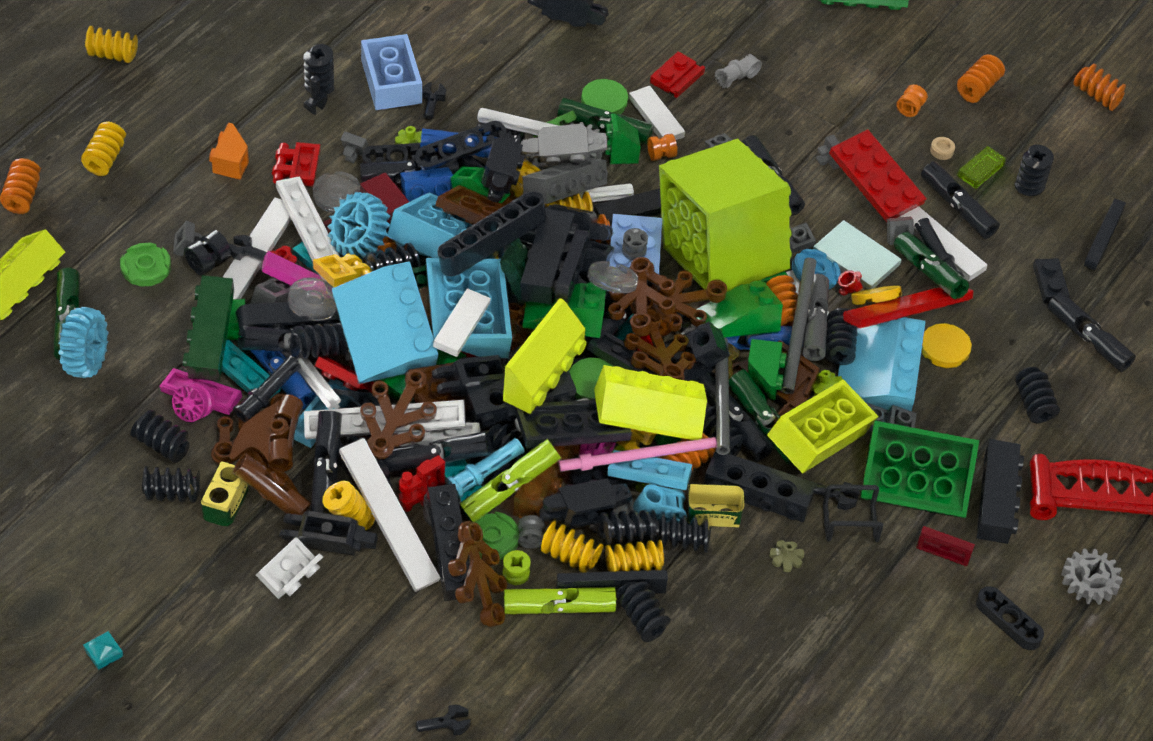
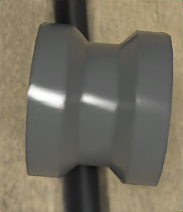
M638 228L629 229L624 233L622 253L626 258L634 260L638 257H645L648 244L647 233Z
M531 515L521 518L518 522V529L520 531L518 543L528 549L541 547L545 521L543 522L538 516Z

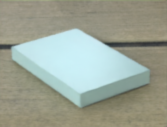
M844 220L813 246V249L826 253L827 259L832 263L835 261L842 273L848 270L861 272L862 278L860 283L867 290L875 288L901 263V258Z

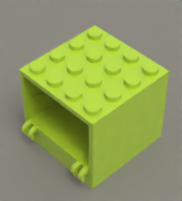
M735 139L659 165L663 248L686 271L692 274L693 279L704 290L707 289L708 283L712 280L723 281L727 285L728 292L741 284H750L752 281H758L790 269V258L792 256L790 249L791 229L789 225V217L791 216V209L789 207L790 186L774 170H771L761 158H758L748 146H745L739 139Z

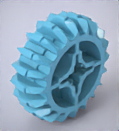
M355 192L354 195L347 194L346 200L340 199L339 207H333L335 214L329 216L332 219V223L327 226L331 230L327 236L332 240L330 244L336 248L335 251L345 256L347 253H350L351 255H357L363 260L368 252L375 253L379 245H385L383 238L389 236L386 229L391 226L387 222L391 216L386 212L387 207L382 204L379 198L369 193Z
M89 307L76 308L70 311L69 315L65 318V323L62 324L63 329L62 333H60V342L58 343L60 344L58 352L61 355L60 363L63 364L62 368L68 375L79 378L92 377L97 374L98 370L102 367V362L105 361L108 343L107 335L109 333L106 330L107 322H105V317L99 310Z

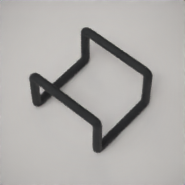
M829 484L826 487L823 499L825 535L828 542L832 539L835 526L872 527L874 541L879 542L883 523L877 521L875 504L879 493L877 485ZM831 489L874 490L870 502L872 521H832L830 523L828 501Z

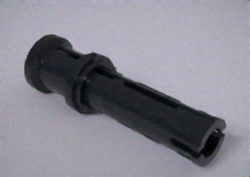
M922 218L918 221L919 224L915 223L914 226L925 245L964 278L963 272L959 271L954 263V256L946 252L930 220Z
M289 355L257 389L254 388L248 392L247 398L240 405L236 404L233 407L235 414L243 422H247L262 408L265 409L268 406L269 399L301 368L298 360Z

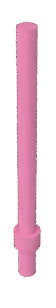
M705 438L591 456L590 453L579 455V458L558 461L560 472L581 469V471L592 470L593 466L716 448V438Z

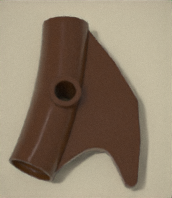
M283 395L280 401L262 410L245 422L234 441L229 456L230 461L234 462L245 452L255 450L266 459L272 471L279 470L285 472L290 470L293 466L294 435L303 409V402L296 396Z
M251 450L256 459L245 453L238 460L232 473L257 490L264 499L274 503L285 514L303 515L310 507L311 503L298 492L289 476L279 470L272 471L266 459L259 452Z

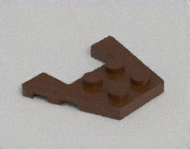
M782 342V353L788 354L789 346ZM800 355L794 393L785 394L781 390H777L776 399L785 405L778 412L780 417L808 400L819 376L820 368L802 355ZM748 359L730 365L728 369L729 379L741 370L748 372ZM780 368L779 375L784 377L785 368ZM775 417V419L773 420V422H772V424H771L772 427H773V426L776 424V422L778 421V420L776 419V417Z

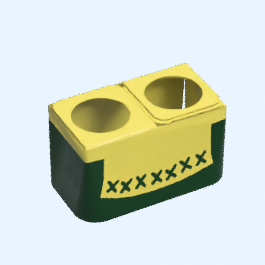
M225 462L220 463L201 500L202 514L205 521L220 526H229L233 523L249 490L248 484L232 473L235 465ZM221 471H222V477H223V478L233 480V482H225V481H223V480L221 479ZM216 488H224L228 491L229 496L225 502L214 503L211 501Z
M690 484L689 491L688 485V523L695 516L697 517L698 525H701L703 519L707 518L709 526H740L744 509V492L742 488L738 486ZM702 507L706 510H695L694 508ZM723 508H728V509H731V510H733V511H719V510H721V509H723Z

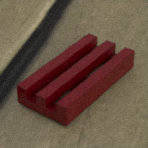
M923 526L916 548L963 566H968L975 544Z

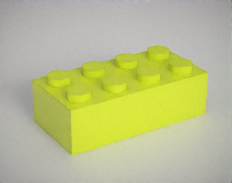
M843 379L782 415L767 436L803 474L864 436L879 416Z

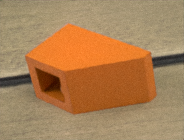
M228 123L224 132L221 131L219 134L216 148H212L210 152L209 162H212L213 173L241 180L249 163L248 146L234 124Z

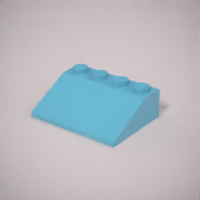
M429 192L394 209L391 226L388 231L389 236L387 237L395 240L401 246L410 242L417 250V253L422 256L438 258L437 250L439 246L471 227L472 224L467 223L460 216L449 215L442 208L435 206L438 196ZM498 251L485 259H494L498 255Z
M426 258L434 340L468 288L491 298L490 305L461 351L478 357L499 355L501 358H508L512 342V332L503 259H483L459 275L446 276L441 271L439 258Z
M410 261L382 267L332 288V294L359 384L402 375L409 369L436 365L438 351L437 348L433 347L434 338Z
M903 317L861 329L858 328L855 360L848 365H839L838 376H841L867 403L886 410L895 405L912 411L925 321Z

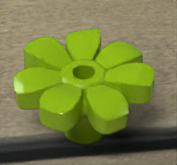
M408 126L405 130L402 129L398 132V136L395 137V144L421 143L422 131L416 132L415 127Z
M823 370L819 373L812 391H814L816 396L843 379L841 376L835 377V373L829 370Z

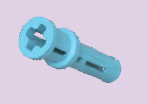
M514 438L475 465H466L465 470L454 477L449 476L446 478L448 485L455 484L457 497L460 499L463 497V493L473 486H480L484 478L520 454H523L525 452L519 440Z

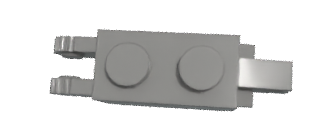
M582 124L542 127L538 132V138L521 141L523 145L521 152L526 158L540 157L541 162H546L547 165H556L564 160L580 163L585 161L586 158H590L592 153L607 150L606 133L587 132V128Z

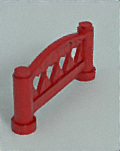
M1036 454L1031 458L1032 500L1030 501V514L1037 520H1049L1055 517L1057 507L1153 515V492L1147 497L1135 484V482H1142L1143 484L1153 483L1152 469L1108 460H1069L1052 463L1049 462L1044 454ZM1056 476H1074L1078 481L1070 490H1067ZM1088 477L1092 480L1099 478L1104 483L1097 492H1093L1082 478ZM1113 479L1118 482L1125 480L1130 486L1123 494H1119L1110 484L1109 480Z

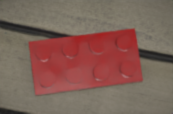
M868 129L831 147L829 151L831 157L886 222L887 219L898 218L925 203L926 197Z

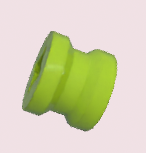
M519 550L511 551L505 555L502 574L509 584L521 585L529 579L530 557Z

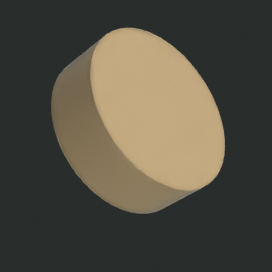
M938 137L932 141L930 152L937 159L947 160L953 156L955 144L949 138Z

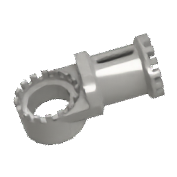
M752 54L746 55L740 61L732 60L724 69L716 70L715 77L717 78L715 79L719 80L717 83H720L722 88H728L736 79H742L745 76L753 78L761 69L762 62Z

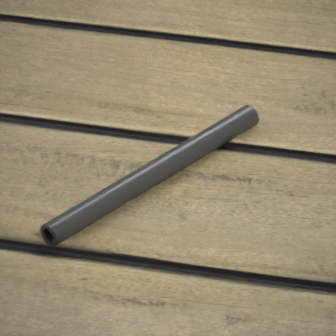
M814 258L804 259L781 390L785 394H793L795 390L817 263Z
M724 337L725 342H726V345H727V348H728V339H727L726 337ZM728 357L715 364L716 451L720 455H726L730 452Z

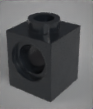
M709 321L688 333L695 358L708 368L730 356L722 331Z

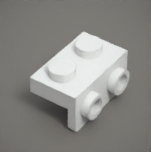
M295 537L256 576L278 599L285 593L291 596L301 586L299 580L304 575L309 578L320 568L317 562L323 556L320 553L314 556Z

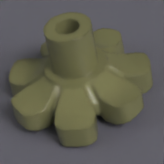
M781 540L777 542L776 548H771L769 556L773 558L772 564L775 567H780L783 564V571L791 572L792 565L795 568L802 566L803 562L801 559L804 558L805 553L803 549H797V543L793 541L785 543V541Z

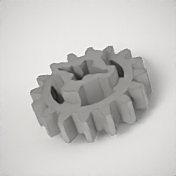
M1086 549L1082 550L1081 555L1076 551L1073 552L1072 557L1066 559L1061 573L1064 576L1063 585H1070L1067 592H1076V600L1084 597L1087 604H1090L1092 599H1095L1098 605L1101 604L1103 598L1108 602L1111 601L1112 596L1117 595L1123 579L1119 576L1121 568H1114L1115 559L1108 561V554L1104 553L1100 556L1097 549H1094L1092 554H1089Z

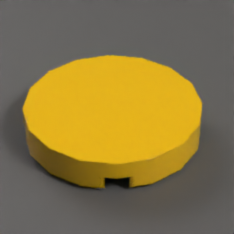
M886 286L859 291L851 294L852 303L863 305L866 303V300L875 303L893 300L901 297L902 290L901 286Z
M946 323L935 324L924 332L921 352L925 358L928 357L932 360L931 363L936 366L954 368L960 366L962 362L969 358L972 344L969 336L957 326Z

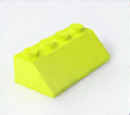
M46 229L22 237L0 259V320L5 319L13 311L11 307L15 303H20L29 295L27 291L31 287L37 286L44 280L43 274L47 270H53L61 262L59 258L65 251Z
M559 299L505 366L503 401L529 414L532 413L536 406L540 407L543 404L547 392L550 388L554 389L557 386L560 375L570 369L574 357L577 354L580 355L586 346V340H584L585 327L563 299Z
M603 366L594 388L599 423L689 440L702 439L707 405L704 384L674 379L670 376L653 375L644 371L627 370L618 366Z

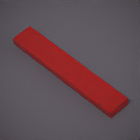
M938 287L844 311L843 320L861 329L973 299L974 290L968 289V292L962 298L953 299Z

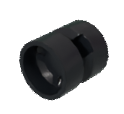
M212 230L204 235L201 241L196 240L185 247L184 255L190 267L198 275H204L212 270L215 264L220 265L232 257V251L226 238L219 231Z

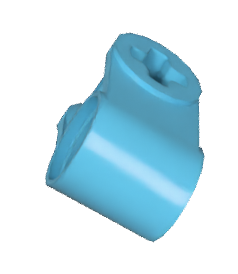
M649 484L643 489L633 504V509L638 513L641 510L650 512V510L654 509L657 520L661 512H665L666 520H669L672 513H675L677 522L680 521L682 515L687 517L686 511L683 508V502L686 499L685 493L679 489Z

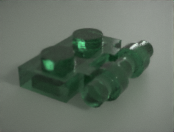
M517 238L510 243L512 247L507 248L500 260V265L511 284L513 294L516 295L519 303L522 304L529 302L521 298V280L528 261V250L524 244H521L520 239Z

